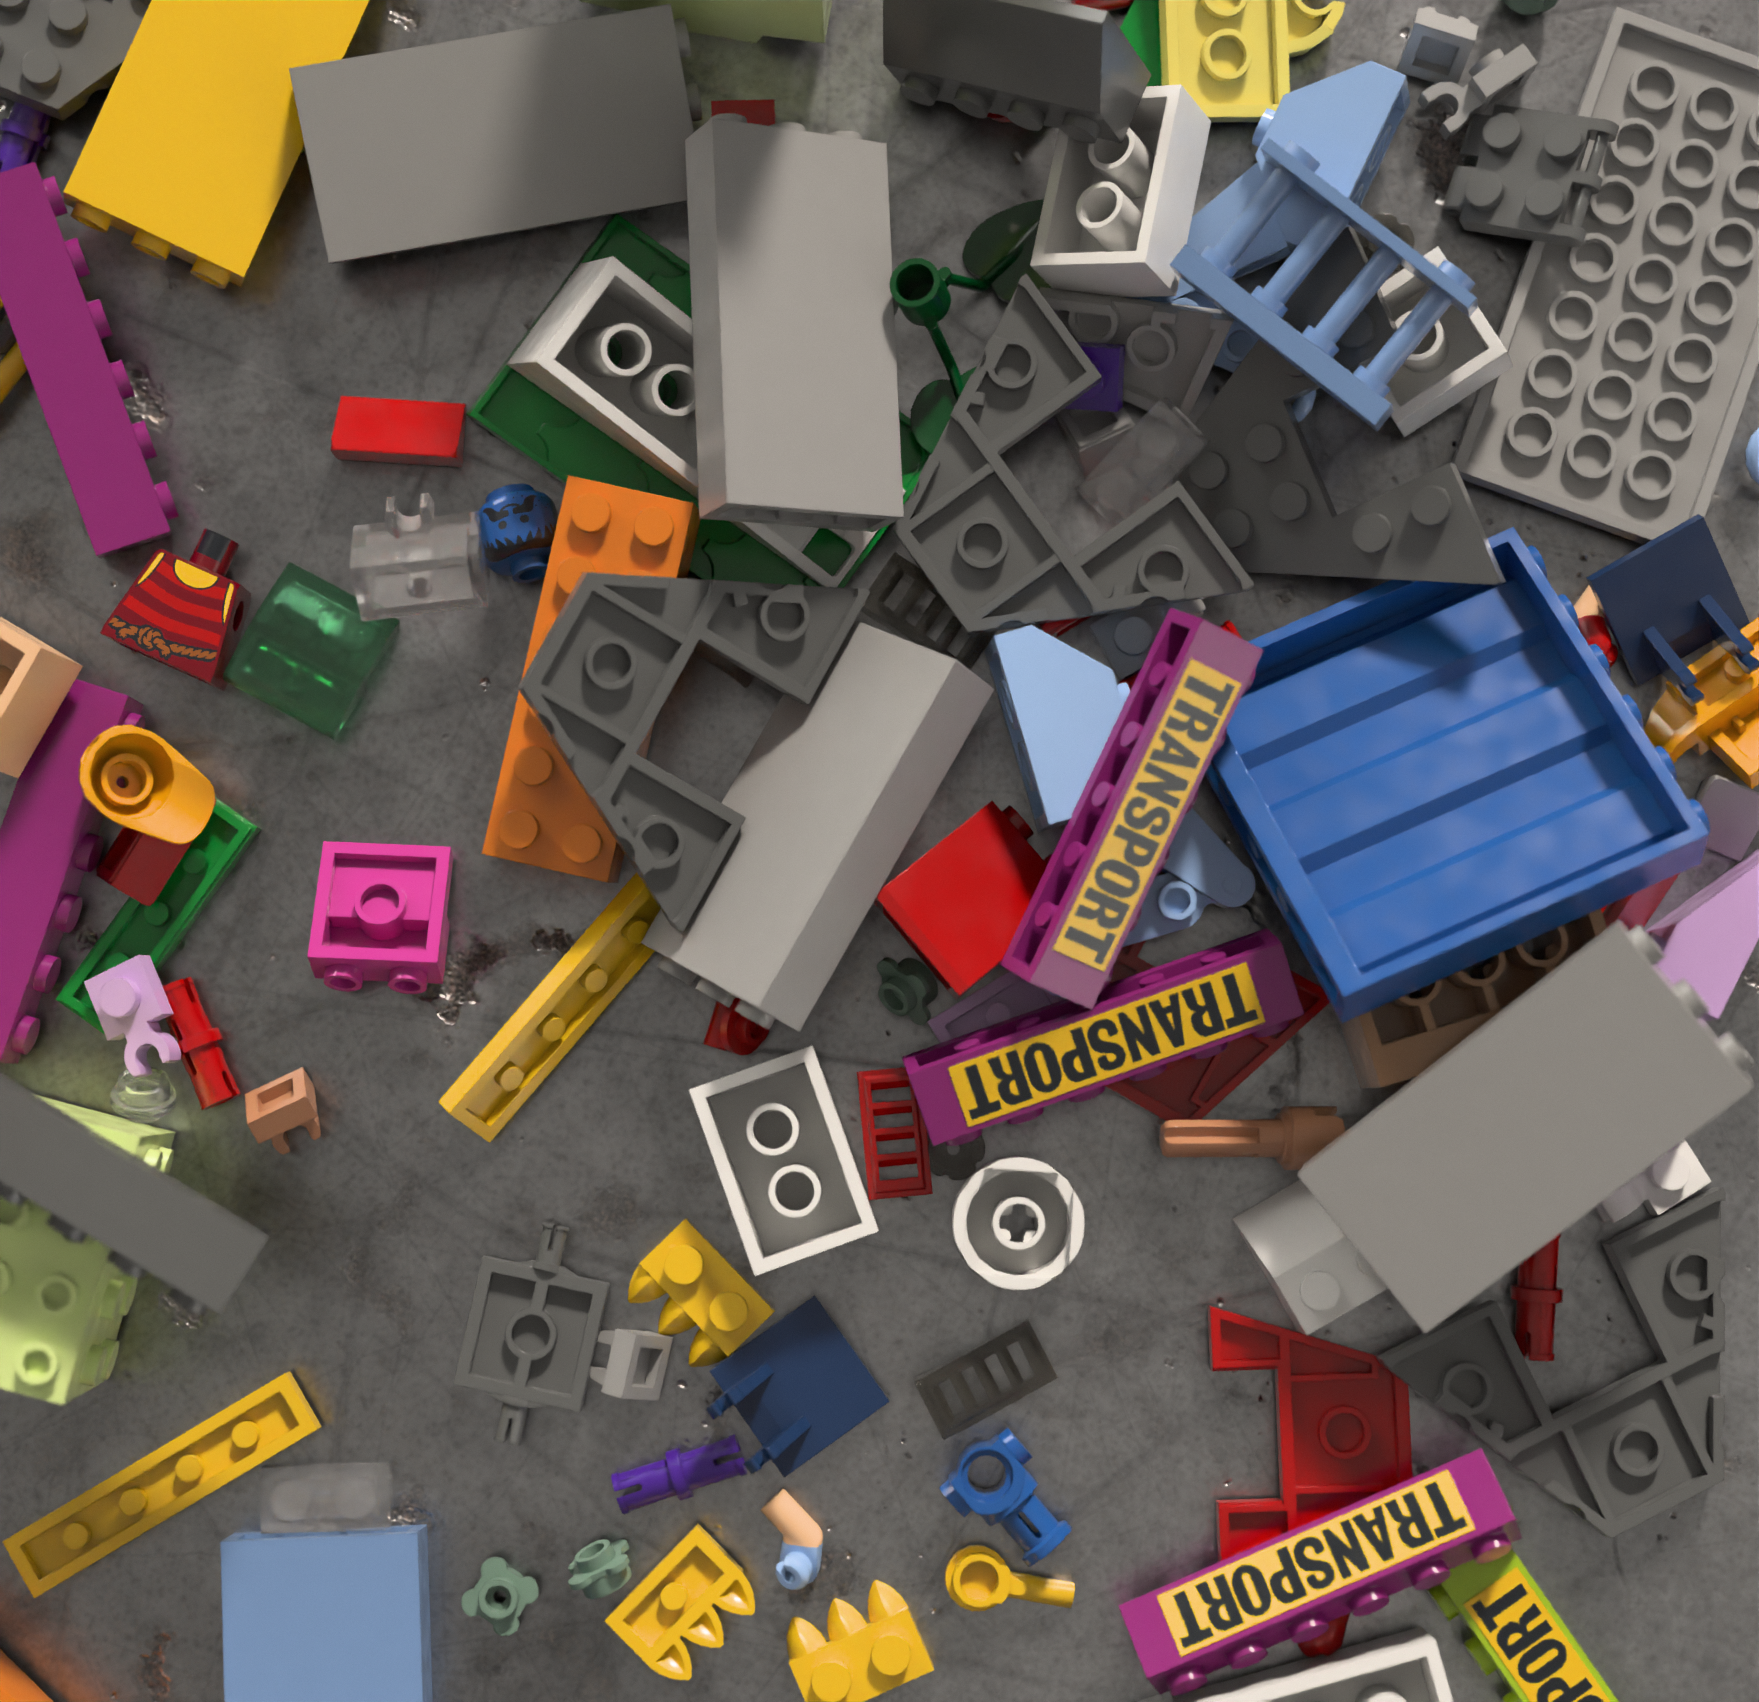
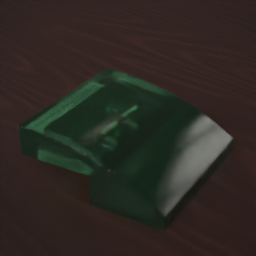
M289 561L240 640L225 669L223 681L335 739L366 693L367 679L398 635L400 620Z

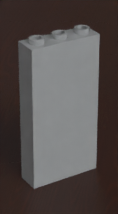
M671 4L289 68L328 262L330 264L348 262L687 202L685 140L694 133L692 122L701 121L703 117L696 82L685 84L681 58L691 56L685 18L673 19Z
M727 113L712 116L685 140L699 518L875 532L904 518L894 298L889 287L892 275L887 144L862 140V135L854 131H835L829 134L807 132L803 125L794 122H781L766 126L747 123L746 117L739 114Z
M855 620L810 703L801 704L786 694L783 695L724 797L722 804L743 815L746 819L685 930L680 931L672 927L660 909L641 943L663 956L657 967L689 986L692 985L696 976L701 977L695 989L727 1007L731 1006L735 997L741 999L735 1011L770 1030L775 1019L799 1032L993 693L994 688L956 659Z
M1620 919L1306 1161L1298 1172L1297 1176L1425 1334L1754 1089L1752 1077L1747 1073V1070L1755 1065L1752 1058L1730 1032H1727L1720 1038L1717 1037L1702 1019V1016L1710 1011L1705 1001L1685 978L1675 985L1657 964L1665 957L1663 951L1641 925H1637L1629 931Z

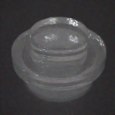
M151 1067L152 1074L147 1077H134L128 1069L123 1071L118 1076L117 1084L110 1093L112 1109L135 1123H151L167 1115L175 1108L177 1095L176 1089L170 1084L169 1075L155 1067Z

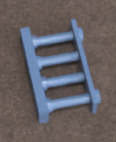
M1268 138L1262 145L1261 151L1265 161L1276 168L1213 249L1207 246L1201 254H1198L1185 244L1169 265L1178 277L1378 432L1394 412L1392 404L1384 399L1391 390L1387 383L1451 304L1468 317L1473 314L1478 307L1477 297L1470 293L1475 282L1447 260H1444L1439 267H1436L1319 177L1315 171L1320 166V163L1293 141H1289L1283 149ZM1298 185L1327 209L1265 288L1257 286L1250 294L1231 279L1237 272L1233 265L1294 187ZM1350 225L1376 245L1378 249L1315 328L1309 325L1301 334L1282 319L1288 311L1284 304L1344 228ZM1400 264L1429 286L1430 289L1367 368L1360 365L1352 374L1333 359L1340 350L1335 344Z

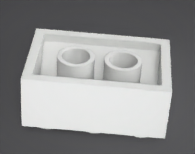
M1300 1179L1232 1218L1297 1331L1307 1336L1388 1289Z

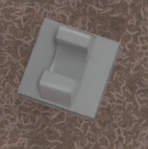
M1419 7L1400 55L1397 71L1434 83L1452 82L1458 84L1475 43L1479 25L1470 23L1466 17L1459 16L1456 19L1436 13V8Z
M618 1328L615 1331L603 1330L599 1333L597 1341L611 1346L607 1368L591 1367L590 1377L602 1385L601 1393L621 1399L659 1401L673 1337L651 1331Z

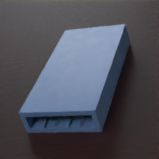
M427 1524L233 1533L220 1542L224 1702H433Z

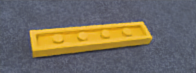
M637 872L438 1101L450 1115L490 1143L655 952L641 942L660 908Z
M288 1371L2 1541L33 1598H36L322 1426L293 1375Z

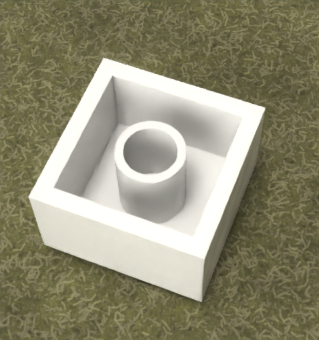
M1438 246L1423 256L1436 267H1439L1444 260H1447ZM1405 268L1386 280L1380 288L1397 329L1430 289L1429 286ZM1451 304L1387 383L1391 390L1384 399L1392 404L1394 412L1391 414V417L1403 436L1406 437L1512 368L1513 364L1506 348L1479 307L1468 317Z

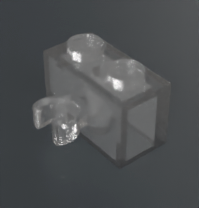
M428 493L420 494V514L408 517L398 511L395 497H387L384 522L353 526L349 569L361 620L369 621L489 607L490 569L485 561L478 511L434 516L435 505L432 497Z

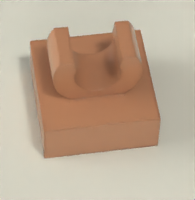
M303 1067L245 1094L247 1125L258 1144L271 1139L274 1148L284 1155L290 1152L289 1138L286 1131L298 1125L304 1126L313 1140L321 1137L315 1088Z

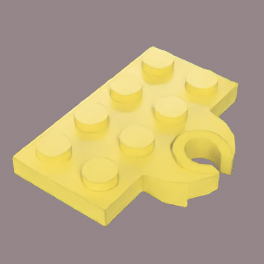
M1159 0L1162 86L1181 84L1211 122H1259L1267 108L1276 111L1283 95L1290 93L1289 58L1304 55L1334 33L1333 30L1343 15L1345 3L1332 1L1325 8L1312 9L1307 7L1301 0Z

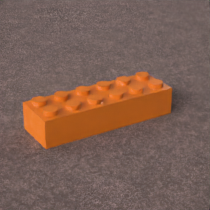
M568 475L522 679L582 573L591 572L687 579L701 520L699 518V509L694 503ZM519 691L482 854L602 882L618 883L625 853ZM654 722L636 753L644 759L647 757Z

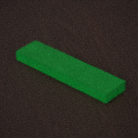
M216 797V804L206 826L192 841L155 902L150 906H146L129 897L55 999L103 1034L105 1033L84 981L137 955H150L158 974L261 831L259 827Z

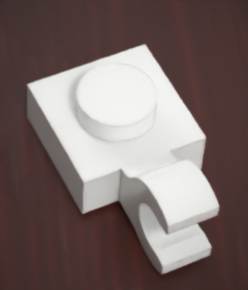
M1684 1140L1677 1148L1660 1158L1594 1209L1602 1222L1611 1220L1612 1223L1624 1218L1636 1210L1642 1203L1650 1215H1660L1712 1181L1686 1140Z

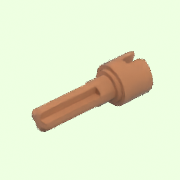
M1283 1106L1280 1113H1277L1274 1119L1168 1120L1160 1127L1159 1139L1161 1153L1166 1157H1275L1278 1164H1281L1284 1170H1300L1306 1161L1343 1134L1345 1127L1344 1120L1334 1116L1337 1113V1106Z

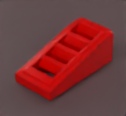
M906 1068L857 1072L869 1200L933 1194L927 1128ZM910 1088L911 1100L872 1102L871 1090ZM912 1112L913 1125L875 1129L874 1116ZM911 1138L915 1140L916 1151L877 1154L876 1142ZM917 1164L918 1177L880 1180L879 1167Z

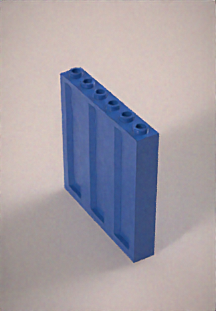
M1514 527L1487 538L1506 583L1492 585L1392 579L1248 641L1264 651L1255 667L1253 683L1248 691L1242 695L1227 726L1225 741L1220 750L1213 755L1205 776L1342 1023L1701 864L1711 831L1704 809L1695 799L1687 800L1676 782V770L1670 756L1661 746L1654 748L1643 731V719L1635 701L1627 694L1621 696L1610 679L1611 671L1603 651L1598 645H1589L1578 629L1579 621L1571 601L1564 594L1557 596L1547 580V569L1541 554L1533 545L1526 547Z

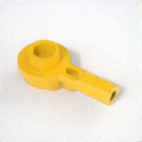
M969 1545L958 1550L949 1559L945 1569V1586L949 1596L960 1607L969 1611L988 1610L998 1603L1002 1604L1007 1597L1069 1609L1073 1604L1075 1594L1074 1582L1010 1571L1004 1559L994 1549L984 1545Z

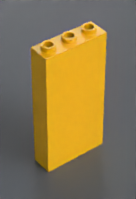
M151 0L64 189V203L74 208L71 217L100 232L106 233L109 226L119 229L133 236L131 242L133 247L156 259L166 261L169 254L193 264L190 271L191 274L208 284L225 289L228 282H231L241 287L305 147L289 68L345 59L371 0Z

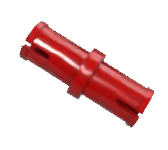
M187 977L163 986L174 1013L166 1017L165 1020L170 1029L171 1036L175 1038L180 1047L181 1060L192 1081L202 1111L219 1106L240 1096L241 1092L236 1085L233 1075L230 1073L219 1044L224 1039L219 1028H212L200 1002L193 978Z
M1561 1233L1518 1265V1283L1511 1285L1510 1298L1517 1300L1515 1340L1524 1359H1526V1356H1529L1530 1361L1555 1360L1556 1303L1563 1302V1289L1557 1287L1559 1239Z

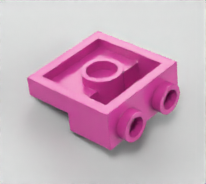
M323 841L307 956L314 977L324 979L323 983L327 987L338 991L359 990L362 988L363 980L387 981L390 989L403 994L423 993L427 989V983L443 984L450 928L447 910L453 866L451 847Z

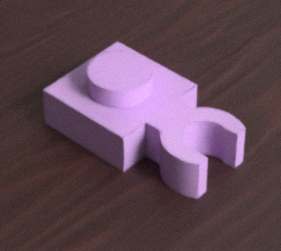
M137 955L84 981L107 1040L118 1041L126 1038L127 1045L124 1051V1061L132 1076L147 1077L152 1074L151 1067L147 1061V1052L152 1045L158 1050L159 1057L163 1063H175L181 1060V1051L177 1041L170 1034L162 1032L158 1021L174 1013L150 955Z

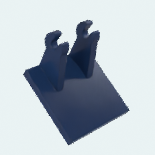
M1700 514L1695 515L1586 577L1632 679L1637 685L1640 686L1657 675L1662 674L1679 690L1690 706L1705 699L1704 694L1693 685L1698 682L1696 677L1681 659L1713 640L1735 658L1745 673L1750 674L1759 669V660L1750 654L1754 650L1753 645L1739 630L1750 623L1706 521Z
M814 1295L709 1371L724 1393L705 1410L714 1420L732 1405L735 1406L762 1445L753 1456L743 1463L749 1473L757 1472L765 1463L772 1460L785 1478L882 1408L890 1400L816 1295Z

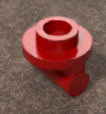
M735 997L730 1007L716 1001L703 1044L737 1055H748L755 1051L766 1039L769 1030L735 1011L741 999Z

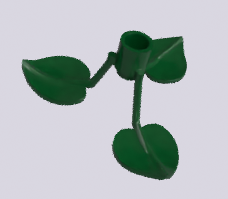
M1044 199L1025 202L1005 209L986 219L970 234L963 249V262L968 271L980 279L953 274L948 267H942L938 271L933 263L922 258H912L902 262L891 275L889 287L894 298V315H896L898 308H900L908 321L915 325L926 327L949 377V380H936L922 388L911 408L910 422L912 431L918 443L928 454L932 455L969 377L976 369L974 367L960 375L958 366L940 329L939 321L945 317L951 305V295L947 287L951 285L975 292H984L992 285L997 296L1008 303L1018 287L1020 278L1024 274L1029 276L1038 290L1041 287L1052 288L1030 266Z

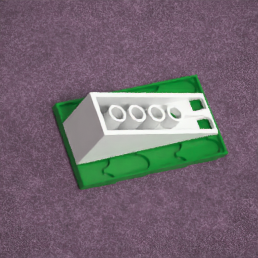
M618 214L612 215L466 415L564 485H566L569 475L691 502L699 509L690 264ZM899 411L904 505L912 494L918 482V477L930 454L916 440L910 418ZM701 519L689 573L701 580L844 588L889 525L875 532Z

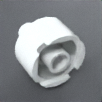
M1003 1157L982 1165L973 1171L962 1184L953 1204L951 1216L952 1233L961 1256L968 1266L981 1278L993 1285L1006 1289H1032L1040 1287L1056 1278L1078 1254L1084 1236V1212L1073 1186L1055 1168L1028 1157ZM1013 1204H1023L1024 1214L1033 1217L1035 1221L1033 1228L1022 1230L1021 1239L1012 1240L1010 1231L1003 1226H999L1000 1216L1010 1215L1013 1210Z

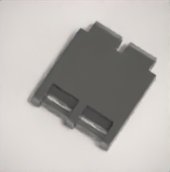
M1495 104L1492 116L1483 114L1471 116L1459 156L1463 157L1462 162L1476 165V167L1455 166L1443 208L1446 209L1447 214L1460 217L1459 221L1464 230L1570 247H1581L1586 236V231L1581 227L1591 195L1599 193L1603 181L1598 172L1607 143L1615 141L1619 126L1615 122L1606 119ZM1589 140H1595L1586 171H1580ZM1577 192L1579 194L1569 224H1563L1572 193Z

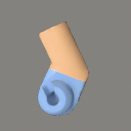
M782 1488L760 1511L783 1534L780 1561L776 1565L775 1571L777 1580L786 1589L800 1590L813 1582L820 1571L823 1532L811 1516Z

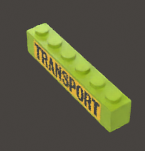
M1513 1549L1503 1557L1492 1562L1477 1564L1473 1559L1450 1569L1451 1576L1447 1580L1426 1589L1435 1605L1448 1621L1458 1616L1470 1632L1472 1637L1463 1644L1482 1672L1489 1676L1496 1671L1508 1687L1510 1692L1501 1697L1503 1702H1618Z

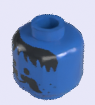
M524 483L506 485L489 493L485 498L486 503L476 514V530L487 567L496 574L512 576L513 580L517 583H529L542 579L546 574L558 521V514L553 500L547 494L535 491L531 485Z

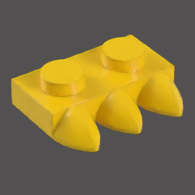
M685 1218L639 1263L632 1275L628 1288L629 1303H645L658 1299L666 1293L669 1295L660 1313L658 1322L659 1334H680L696 1325L700 1327L690 1346L688 1364L691 1367L710 1366L729 1357L775 1312V1309L688 1218Z
M697 1524L613 1609L604 1622L655 1672L670 1679L690 1680L692 1677L691 1659L680 1637L684 1636L689 1641L700 1646L721 1648L724 1644L722 1624L712 1604L714 1603L721 1609L733 1614L753 1615L755 1613L754 1593L749 1581L743 1574L744 1569Z
M878 1580L872 1582L868 1596L869 1623L847 1602L838 1598L832 1599L827 1616L829 1641H826L821 1632L808 1621L797 1616L792 1617L787 1632L789 1665L805 1702H864L934 1670V1665L909 1607L895 1589Z

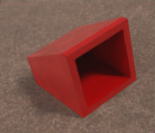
M993 800L880 889L874 900L875 906L956 1001L1002 962L1053 855L1049 854L1045 859H1042L1027 841L1034 833L1026 821L1011 805L1001 811Z

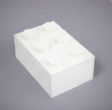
M1181 84L1146 87L1122 144L1097 138L1096 143L1093 144L1083 143L1069 137L1059 129L1030 264L1053 289L1117 297L1177 295L1180 277L1175 274L1169 264L1183 246L1187 244L1211 120Z
M813 1046L689 1089L755 1276L879 1231Z

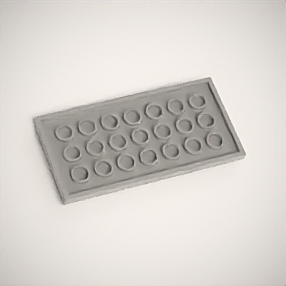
M1616 7L1610 17L1576 112L1577 116L1606 119L1615 122L1619 126L1615 141L1607 143L1598 175L1603 179L1598 194L1591 195L1581 228L1586 231L1583 245L1581 247H1570L1530 241L1497 334L1509 354L1513 367L1477 390L1452 463L1456 464L1462 480L1644 545L1697 514H1700L1705 519L1759 364V57ZM1589 140L1580 171H1586L1595 140ZM1577 192L1572 193L1563 224H1569L1579 194Z

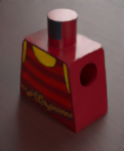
M204 528L189 561L166 550H157L110 615L100 634L121 646L224 691L229 681L251 602V593L241 584L225 577L240 545L219 533Z

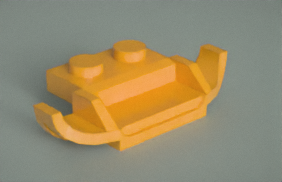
M1758 617L1740 631L1754 647L1750 654L1759 660ZM1719 644L1687 667L1698 681L1693 685L1704 694L1705 699L1694 706H1690L1679 690L1669 680L1666 681L1667 689L1653 707L1644 732L1654 748L1661 746L1665 749L1673 764L1690 748L1699 756L1711 749L1747 786L1753 789L1759 785V669L1750 674L1745 673L1735 658Z

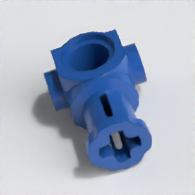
M1007 1427L999 1435L996 1432L990 1439L977 1440L967 1445L958 1457L956 1468L948 1475L949 1479L939 1489L964 1518L973 1510L989 1526L1000 1523L1024 1551L1022 1560L1028 1567H1031L1052 1552L1071 1532L1072 1527L1066 1520L1058 1522L1033 1493L1038 1482L1024 1467L1033 1456ZM980 1456L996 1457L1004 1465L1003 1478L992 1488L983 1489L976 1487L967 1476L969 1466ZM1019 1512H1023L1039 1531L1034 1532L1019 1515Z

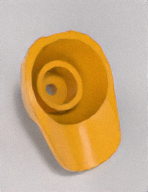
M133 725L113 726L100 733L90 743L79 764L78 781L85 799L101 815L118 825L172 844H186L202 832L212 814L215 804V792L211 782L169 743L151 731ZM117 778L125 780V788H120L117 785Z

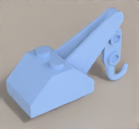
M1368 61L1283 95L1276 111L1269 108L1265 110L1254 132L1252 144L1258 147L1255 154L1257 163L1192 217L1187 245L1198 254H1201L1207 246L1213 249L1276 168L1265 161L1261 151L1262 145L1268 138L1283 149L1289 141H1293L1320 163L1315 173L1358 207H1361L1410 104L1407 76L1376 62ZM1296 185L1233 266L1237 269V272L1231 279L1235 280L1290 256L1327 208ZM1181 278L1176 296L1125 297L1219 309ZM1234 320L1213 365L1234 373L1259 339ZM1316 390L1295 399L1291 406L1298 423L1311 411L1316 397Z
M1029 625L994 635L985 650V655L1037 832H1042L1068 823L1124 706L1130 689L1126 682L1116 683L1113 670L1040 629ZM1193 808L1185 814L1170 845L1169 858L1161 870L1165 874L1155 877L1142 904L1140 919L1135 928L1128 933L1122 947L1188 928L1197 922L1203 913L1204 907L1208 904L1214 903L1222 908H1234L1247 903L1253 896L1255 879L1250 869L1233 854ZM1047 991L1049 994L1053 996L1061 997L1057 994Z

